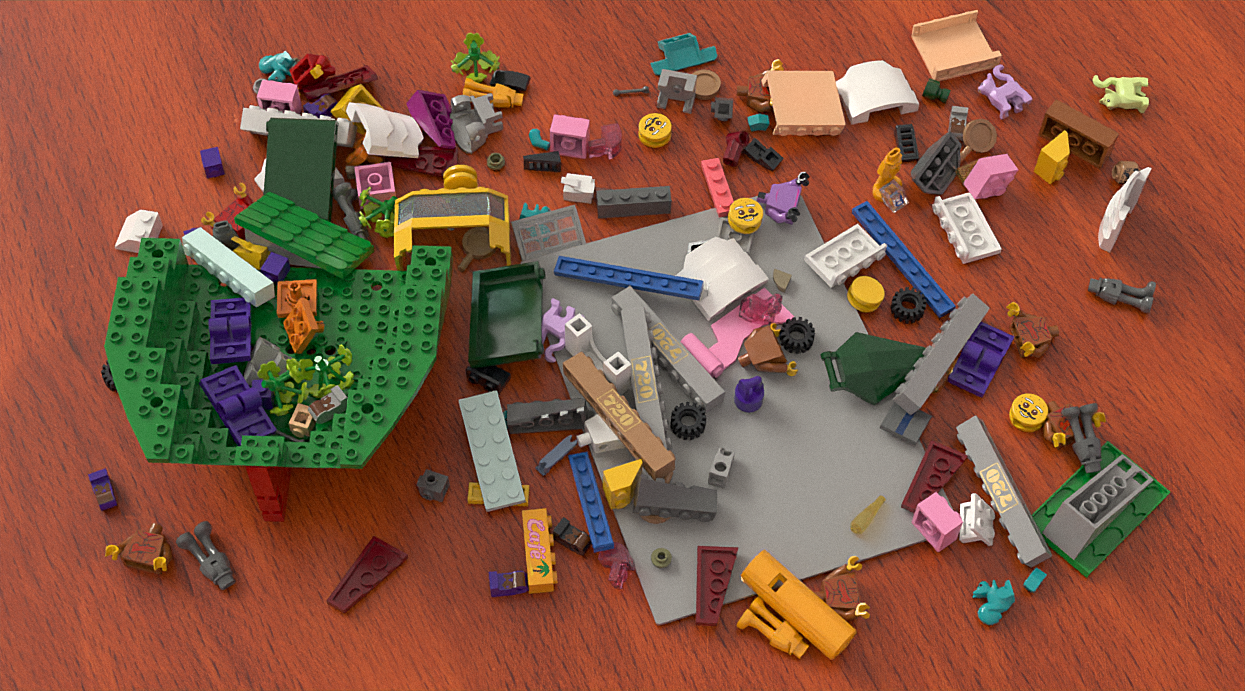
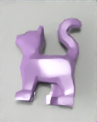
M1000 64L993 68V73L996 78L1007 81V83L997 88L991 73H988L987 79L978 87V92L989 98L991 104L1000 110V118L1004 119L1009 116L1008 111L1011 110L1009 103L1014 105V112L1018 113L1023 110V102L1028 105L1031 104L1032 97L1010 75L1000 72L1004 68Z
M554 298L551 300V308L542 315V344H544L548 333L560 339L558 344L550 345L544 352L545 359L551 363L556 361L555 357L552 356V352L562 350L565 347V323L575 317V308L570 306L566 308V316L564 318L560 317L562 307L560 306V301Z

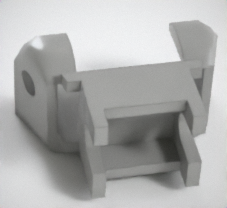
M492 93L477 98L474 96L458 95L450 100L452 111L450 118L453 119L451 130L454 131L455 142L467 154H473L486 142L487 134L503 129L502 121L494 123L495 120L502 118V112H494V105L489 102L493 100ZM470 102H472L474 105V109L472 110Z

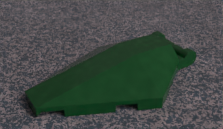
M855 332L836 351L823 352L820 356L821 360L825 363L831 392L845 390L875 406L896 391L902 383L905 384L906 380L904 378L911 370L914 371V364L917 360L924 357L922 353L926 347ZM832 360L836 361L841 382L837 380Z

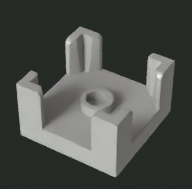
M662 69L658 83L660 93L657 100V108L665 109L669 98L685 101L683 112L691 114L696 96L697 75Z

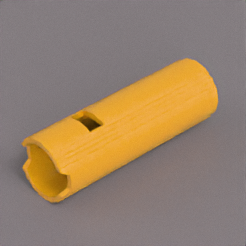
M765 549L742 572L741 580L830 660H834L840 655L857 634V630ZM780 580L783 585L777 592H774L771 588Z

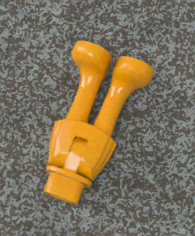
M466 78L463 95L477 98L487 94L476 91L492 93L493 100L489 102L490 104L493 103L494 107L505 108L511 106L513 108L514 105L522 106L523 94L516 93V90L498 83L495 87L477 83L471 78Z
M899 148L892 149L885 156L877 170L880 176L874 183L872 193L874 198L880 202H885L890 198V191L898 192L902 188L901 179L895 176L902 164V155Z
M758 596L752 602L749 609L744 612L736 626L739 629H745L748 626L756 628L770 640V645L786 653L789 652V655L794 654L800 659L809 645L802 641L803 637L800 636L789 622H782L765 607L764 600ZM756 614L760 615L766 621H768L776 629V631L770 628L764 622H762L756 616Z

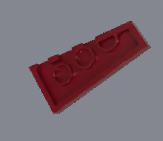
M366 65L304 87L302 91L307 99H317L321 95L378 80V77Z
M418 147V158L385 156V163L391 162L392 167L443 177L444 172L448 168L458 165V147L454 149Z
M931 440L904 497L901 508L915 513L919 503L935 492H940L967 460L968 455Z
M373 536L329 596L327 604L345 614L408 559V554Z
M697 546L696 626H717L739 547Z

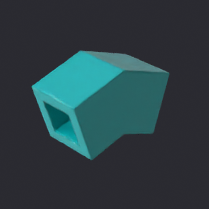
M756 114L747 117L752 132L757 130L766 131L770 124L768 115Z
M1036 567L1024 582L1023 587L1034 594L1047 574Z

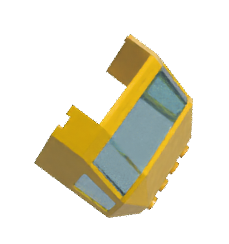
M461 187L451 190L447 188L439 190L422 189L420 191H412L395 200L394 259L397 271H403V257H406V251L412 252V230L433 228L454 230L457 227L488 226L490 248H501V252L506 254L507 266H510L511 248L508 195L491 188L476 187L475 189H467Z

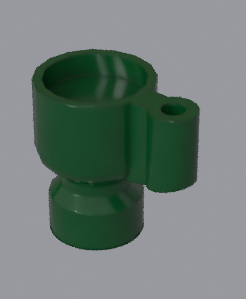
M929 78L922 96L931 100L938 98L941 102L946 103L951 90L941 89L939 81Z

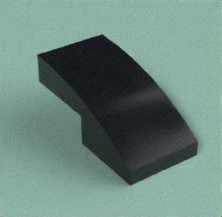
M496 70L493 73L490 85L495 87L498 83L516 90V92L527 90L531 77L519 72Z
M756 138L742 151L753 161L771 171L784 159L771 146L767 149Z

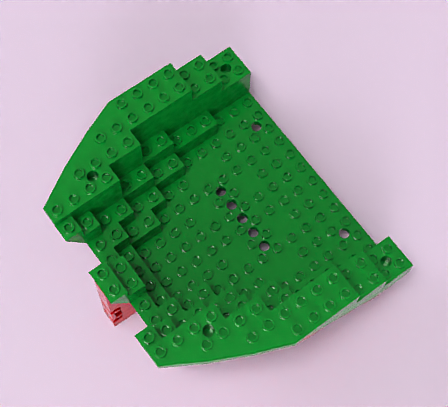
M141 238L138 257H130L126 277H118L104 348L127 419L148 463L245 466L254 494L257 496V502L260 511H262L263 519L270 522L285 521L292 468L362 469L401 419L437 360L441 331L450 299L453 265L452 247L413 245L411 265H407V271L354 269L344 279H341L322 268H290L283 281L317 279V316H314L315 321H323L324 324L323 333H316L302 354L287 353L292 348L283 324L286 318H278L277 285L274 284L275 297L258 307L251 304V348L255 346L257 340L261 337L279 347L283 354L291 356L296 361L310 359L313 362V366H316L314 359L317 356H321L322 359L326 360L331 356L335 358L340 356L338 349L339 345L342 344L345 349L348 348L351 351L352 363L350 366H347L341 360L338 361L342 365L340 375L344 377L351 371L354 374V382L349 389L345 388V390H342L348 398L346 411L341 414L334 413L333 418L323 424L316 422L310 437L306 435L302 438L293 435L289 427V421L298 404L297 393L292 397L290 403L282 401V405H293V408H290L284 416H277L274 413H270L271 410H264L278 431L299 440L304 439L306 442H293L277 434L272 436L242 435L241 446H237L229 429L222 422L199 382L203 378L235 365L244 377L248 361L211 364L209 333L211 300L243 297L235 293L228 285L221 286L222 282L219 278L210 274L202 265H189L180 239ZM376 285L382 286L378 291L372 289ZM309 349L317 350L312 355L306 353ZM328 350L336 351L333 355L326 354ZM315 370L310 381L304 379L297 383L294 378L290 377L284 382H292L294 388L298 390L301 389L304 382H307L306 388H311L314 384L319 385V372ZM337 377L329 379L330 384L339 385L341 382ZM309 393L307 399H303L301 404L310 406L314 401L321 400V398L314 397L313 394ZM276 396L274 398L273 408L278 407Z

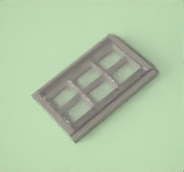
M575 205L511 222L521 261L586 244Z

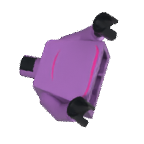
M801 172L798 178L773 184L769 194L759 191L757 202L766 204L765 214L776 223L785 222L793 225V222L798 220L797 216L800 215L797 209L802 190L800 186L801 184L808 186L810 176L807 172Z

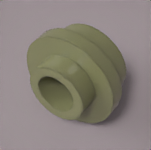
M492 153L487 159V165L492 170H499L504 167L505 159L499 153Z
M658 548L652 552L651 561L654 566L665 568L671 563L672 556L667 549ZM663 555L665 558L659 559L658 556Z

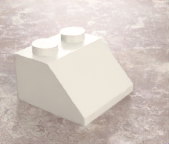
M139 210L128 216L116 242L115 249L138 253L141 238H158L163 226L159 213Z

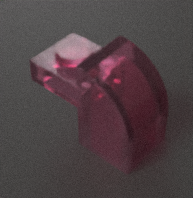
M619 124L601 126V139L588 141L589 158L607 154L608 159H612L620 153L622 148V132Z
M776 293L764 300L755 294H751L741 300L739 317L755 324L774 323L775 315L780 313L782 309L783 296Z
M614 542V549L600 551L598 560L603 567L611 568L609 582L614 588L622 589L623 583L627 580V570L635 571L634 559L626 547L618 542Z

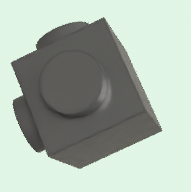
M715 97V102H711V112L714 113V118H718L720 121H728V118H732L733 98Z
M426 469L424 475H420L417 482L419 493L423 498L439 502L443 501L450 486L448 476Z

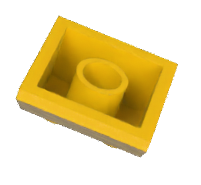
M360 84L351 87L331 110V113L337 119L344 118L351 121L346 112L349 102L369 104L383 110L384 108ZM352 122L353 125L357 126V132L363 135L367 132L363 123Z
M1065 130L1041 149L1034 172L1049 184L1061 179L1064 175L1063 170L1068 164L1067 159L1070 152L1068 133Z
M642 459L603 471V491L611 510L624 508L627 504L631 503L634 497V489L642 474Z

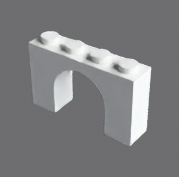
M580 313L565 323V349L572 356L581 351L586 357L589 356L593 360L594 366L598 370L603 371L606 380L615 385L620 396L631 388V363L620 352L615 353L606 360L594 344L592 325Z

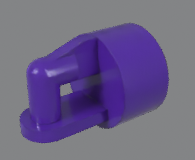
M755 376L751 379L739 380L735 388V405L743 412L757 411L761 408L764 399L762 378Z

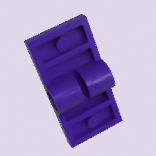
M244 298L211 300V318H209L211 364L251 361V303L245 301Z
M980 322L970 339L967 340L947 382L983 398L1014 336L984 322Z
M236 365L200 380L199 385L226 428L229 429L237 446H241L242 435L272 436L276 433L275 426L261 406L262 398L259 391L255 387H249Z

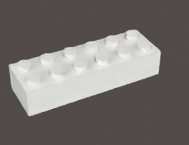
M250 105L249 108H243L240 129L249 133L268 135L266 122L271 117L335 119L320 115V118L308 113H302V116H300L296 112L287 110L283 113L273 108H267V111H265L261 107ZM338 118L337 145L353 147L356 140L357 126L353 125L348 119Z

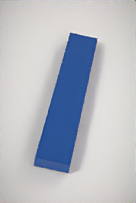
M588 451L568 455L594 553L614 549V542Z

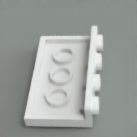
M970 192L944 200L940 196L935 198L932 206L933 211L938 215L941 227L946 230L948 240L954 245L956 255L963 264L1001 253L1002 249Z
M856 224L805 255L804 261L832 288L837 284L841 285L849 276L854 277L862 268H868L875 260H881L886 254L887 245L883 243L879 246Z

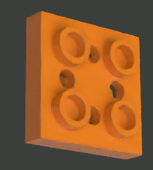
M366 132L361 139L355 141L352 147L354 148L353 153L351 152L345 160L347 162L346 166H359L365 160L371 164L382 162V157L367 153L363 145Z
M317 279L279 281L277 289L278 318H287L300 298L309 299L308 303L313 316H317Z
M305 298L299 299L283 322L294 353L302 354L316 333H323L324 331L323 321H315L308 300Z

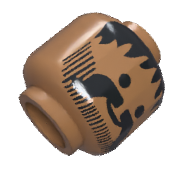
M1119 161L1112 169V177L1117 183L1125 184L1135 171H1141L1136 162Z

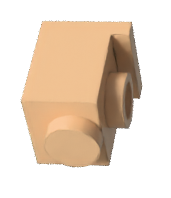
M298 403L289 421L290 430L297 437L302 438L304 435L310 437L316 421L308 412L309 406Z

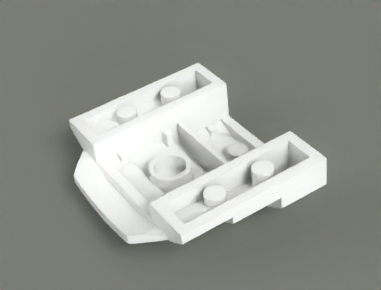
M883 60L854 65L848 69L844 78L836 81L838 94L851 125L868 121L870 112L898 107L901 114L918 111L919 102L914 91L911 90L908 81L905 79L902 70L892 67Z
M349 102L346 112L351 122L363 123L367 131L363 145L368 154L418 158V146L424 138L417 122L412 117L383 110L369 104Z
M1147 167L1141 171H1135L1121 190L1117 191L1111 199L1099 227V248L1110 252L1128 213L1131 214L1140 197L1151 168Z
M718 237L710 239L687 254L683 270L675 275L704 281L700 301H692L707 321L722 313L726 306L747 292H754L769 280L759 265H755L734 238L727 241Z

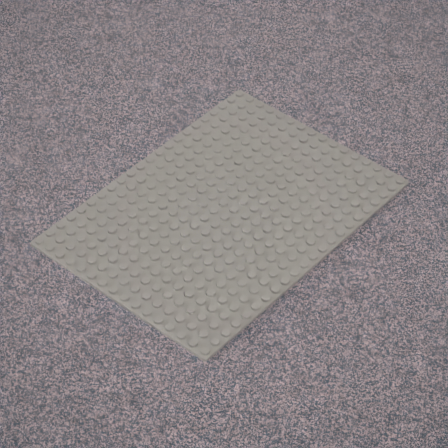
M758 196L752 197L750 199L757 201ZM800 196L797 207L800 215L797 216L798 220L793 222V225L785 222L776 223L765 214L766 204L759 203L763 209V219L761 226L755 231L749 257L755 265H759L769 280L754 292L749 291L726 306L722 313L710 321H707L691 299L634 289L679 341L687 334L693 333L708 349L718 342L711 325L764 287L796 317V320L799 317H802V321L807 319L808 324L811 322L813 324L812 328H815L813 345L810 350L806 349L805 353H802L801 350L799 354H796L795 350H793V353H790L789 348L785 350L784 345L781 346L788 361L786 364L788 365L792 361H795L797 364L795 368H792L793 370H798L795 376H789L787 373L757 371L753 364L743 368L738 357L747 353L744 342L748 339L746 338L742 343L736 361L723 370L719 377H713L725 391L724 402L705 413L706 427L704 433H700L698 438L694 436V440H690V437L684 440V436L678 438V433H673L670 424L671 413L674 407H679L682 402L684 406L686 402H690L689 405H692L694 401L690 395H686L683 392L681 385L677 381H673L668 370L659 365L657 358L654 359L655 365L658 364L660 369V376H657L658 383L661 382L663 387V394H660L661 401L664 400L666 412H663L664 419L667 418L669 430L666 431L667 437H670L672 442V449L669 450L672 451L676 458L674 474L669 484L681 482L686 488L695 485L717 490V514L713 521L702 522L699 519L682 520L679 517H671L664 523H648L638 513H633L634 497L626 507L612 509L657 625H663L696 614L697 546L739 547L723 605L757 595L741 580V574L748 564L764 549L801 581L836 570L844 564H848L851 556L858 557L859 560L855 562L858 563L927 541L911 523L914 513L901 508V504L922 461L925 450L920 440L915 446L880 428L881 423L895 402L893 399L897 393L894 391L874 406L848 391H830L829 377L820 354L827 351H836L855 332L868 334L856 308L848 301L847 289L844 283L841 285L837 284L831 288L804 261L805 255L822 246L824 242L802 196ZM716 208L525 260L521 264L539 261L541 268L545 269L546 279H543L542 315L551 308L552 298L560 301L562 312L559 316L562 318L566 316V308L568 306L575 308V316L579 313L582 314L592 325L594 344L606 360L615 353L620 352L629 361L622 318L619 315H615L611 309L612 297L626 288L556 276L554 269L558 257L564 256L675 276L684 268L688 243L710 240L716 237L720 218ZM774 269L792 275L785 293L780 291L774 283ZM769 322V323H767L766 325H764L763 327H766V326H768V325L770 326L772 323ZM777 324L776 330L781 329L782 324ZM799 331L790 333V336L797 340L805 337ZM550 333L547 334L550 345L559 343L560 339ZM565 347L562 350L554 351L553 354L570 399H585L563 373V362L573 356ZM832 360L837 380L841 382L836 361ZM760 376L764 384V399L761 408L750 413L741 411L734 403L735 388L739 380ZM631 378V388L621 396L626 398L632 410L635 409L637 411ZM586 401L588 419L597 415V413ZM685 416L681 419V423L686 426H692L696 423V420L691 416ZM588 444L602 483L604 470L636 461L626 447L595 453L591 444ZM720 447L735 452L725 488L708 483L709 471ZM642 467V474L647 475L648 480H653ZM942 488L938 494H939L940 496L944 497V498L947 500L948 505H949L950 508L953 510V508H952V506H951V504H950V502H949V500H948V498H947V496H946V494H945V492H944V490H943V488ZM658 548H665L671 553V563L665 568H658L651 561L652 552ZM659 555L658 558L664 559L665 556ZM778 580L771 589L779 588L783 583Z

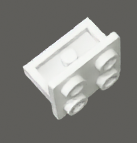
M976 493L971 494V502L960 504V516L963 524L960 529L959 540L962 543L982 540L985 544L991 546L995 536L993 529L994 510Z

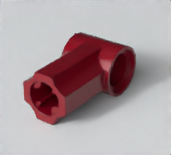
M746 131L727 134V148L722 161L726 165L737 166L743 147L747 146L750 141L749 134Z

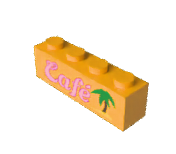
M546 508L523 510L522 518L529 594L554 591V584L558 582L557 571H552V565H556L555 552H550V546H554L553 534H549L548 528H552L551 515L547 516Z

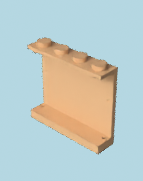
M978 10L934 19L913 26L911 37L934 80L942 81L992 69L999 65L1002 55L1000 51L992 52L976 22Z
M766 71L762 79V85L769 87L777 123L773 135H840L845 127V120L833 71Z

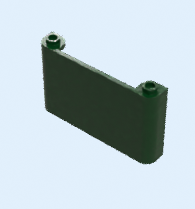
M271 117L266 122L268 142L263 196L268 192L274 193L295 202L296 206L317 214L319 218L331 222L332 191L334 189L339 124L337 120Z
M539 261L473 271L468 362L471 368L475 369L540 359L541 354H544L542 344L543 279H546L545 269L541 268Z

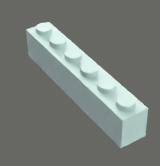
M201 227L182 237L185 254L193 258L197 264L206 268L210 274L219 278L223 284L228 285L235 293L241 295L248 303L250 302L255 307H258L275 297L274 284L270 279Z

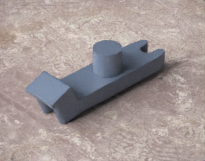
M572 435L566 437L541 459L535 469L543 476L546 475L559 460L563 459L577 445V440L570 442Z

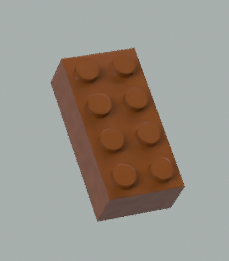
M1057 99L1046 111L1038 134L1051 142L1065 130L1068 133L1069 152L1099 169L1102 168L1111 156L1119 133L1113 129L1104 126Z

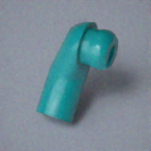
M531 129L529 132L531 144L548 151L550 142L541 139L539 129Z

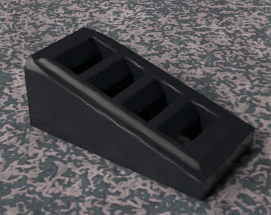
M913 124L895 126L894 137L897 148L900 149L902 155V162L919 160Z
M559 151L523 156L524 170L561 172Z

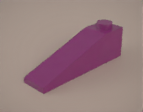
M417 90L406 103L412 118L439 147L454 149L456 147L454 131L451 130L453 119L450 118L452 111L446 95Z

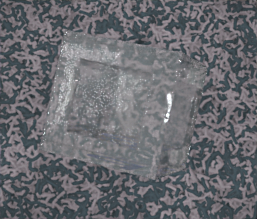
M894 179L879 189L884 204L893 213L909 203L904 189Z

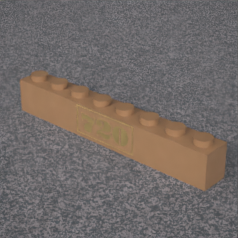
M581 351L563 362L564 375L636 460L642 459L643 468L654 481H656V478H663L675 470L676 458L672 451H667L662 440L658 436L655 437L650 426L642 422L638 412L630 408L626 398L617 393L615 385L606 380L603 371L598 370L594 366V362L589 356L586 357Z

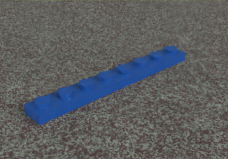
M866 201L852 208V214L879 246L883 243L887 245L886 255L915 290L921 291L920 295L924 294V299H926L927 304L935 314L941 318L952 312L956 307L955 304L870 203Z
M564 256L558 257L554 269L556 276L624 288L631 286L636 290L700 301L704 287L703 280Z

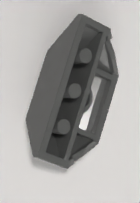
M950 131L926 150L910 172L912 180L924 193L942 195L960 171L961 143Z

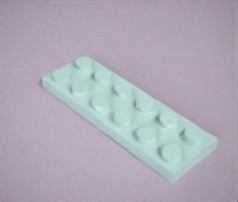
M497 391L460 399L459 405L486 512L526 502Z

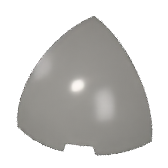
M259 337L251 352V361L247 363L244 379L250 386H252V380H263V378L258 377L257 372L261 369L260 366L262 364H267L270 361H274L280 367L281 371L278 373L280 376L287 371L286 360H291L292 357L283 354L279 347Z

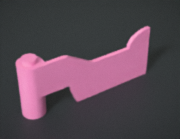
M764 287L711 325L718 342L709 349L693 333L687 334L680 342L712 378H717L723 373V370L736 361L743 341L750 336L755 328L763 327L769 322L783 324L784 322L786 323L787 319L792 321L794 316Z

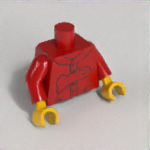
M307 53L290 72L294 84L298 86V91H300L305 85H312L326 80L329 76H334L336 69L334 66H331L327 56Z
M240 183L242 191H238L234 187V193L242 198L237 197L215 218L213 213L207 212L205 215L210 220L203 217L201 222L204 225H210V228L213 230L215 223L226 220L232 225L239 238L244 240L245 228L235 224L234 217L254 202L249 194L246 195L245 184Z

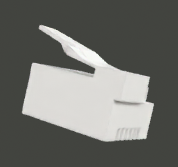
M567 173L566 178L562 177L561 183L565 184L563 200L591 204L595 190V179H592V176Z

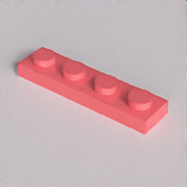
M719 158L701 161V167L718 217H726L734 201Z

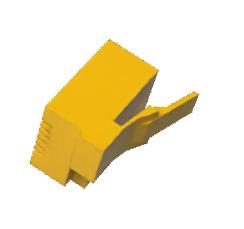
M236 236L231 238V240L240 244L233 252L252 267L260 270L271 251H268V247L252 244Z

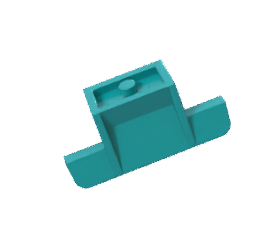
M687 33L657 41L658 47L664 51L666 59L650 63L654 74L660 76L662 69L679 71L712 62L717 58L715 46L700 50L696 36Z

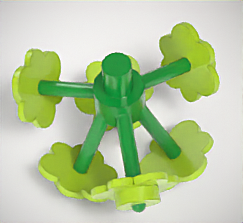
M468 33L464 40V44L467 45L468 54L458 52L454 62L451 60L453 65L450 67L452 72L456 74L460 72L463 76L464 74L461 70L468 71L474 63V73L469 74L466 78H471L475 82L480 83L483 79L487 78V75L478 73L477 61L483 70L491 67L489 71L491 73L492 70L496 72L500 68V62H498L500 57H497L490 50L487 53H481L480 48L484 43V39L480 37L479 33Z
M371 187L363 190L360 193L359 200L362 201L360 206L363 207L367 199L372 202L363 207L366 217H364L361 211L359 212L361 215L359 217L360 224H363L364 227L368 225L371 229L368 220H371L373 223L376 222L375 232L379 233L380 236L386 238L394 236L395 200L398 198L392 196L389 201L385 200L382 202L369 196ZM381 213L385 215L384 221L378 220V218H381L382 216Z
M342 344L339 345L338 349L340 356L336 358L331 356L328 360L317 356L314 359L316 366H313V362L310 359H301L299 361L305 380H312L315 370L319 372V385L314 384L313 387L309 388V393L313 394L314 397L323 398L331 393V389L337 386L329 383V379L332 377H337L341 380L338 385L341 390L349 389L352 386L354 374L351 371L344 377L340 375L342 365L338 361L341 360L347 366H350L352 363L351 351L348 348L345 349Z
M294 358L286 360L287 371L280 376L278 373L281 369L274 361L262 364L260 366L261 369L257 372L258 377L263 378L261 386L274 391L278 407L272 408L270 413H274L277 416H284L290 408H293L292 404L282 405V401L290 403L292 397L297 393V403L301 404L303 399L306 400L309 396V388H306L307 382L302 384L300 390L295 389L292 382H284L290 377L294 378L297 383L304 379L302 366Z

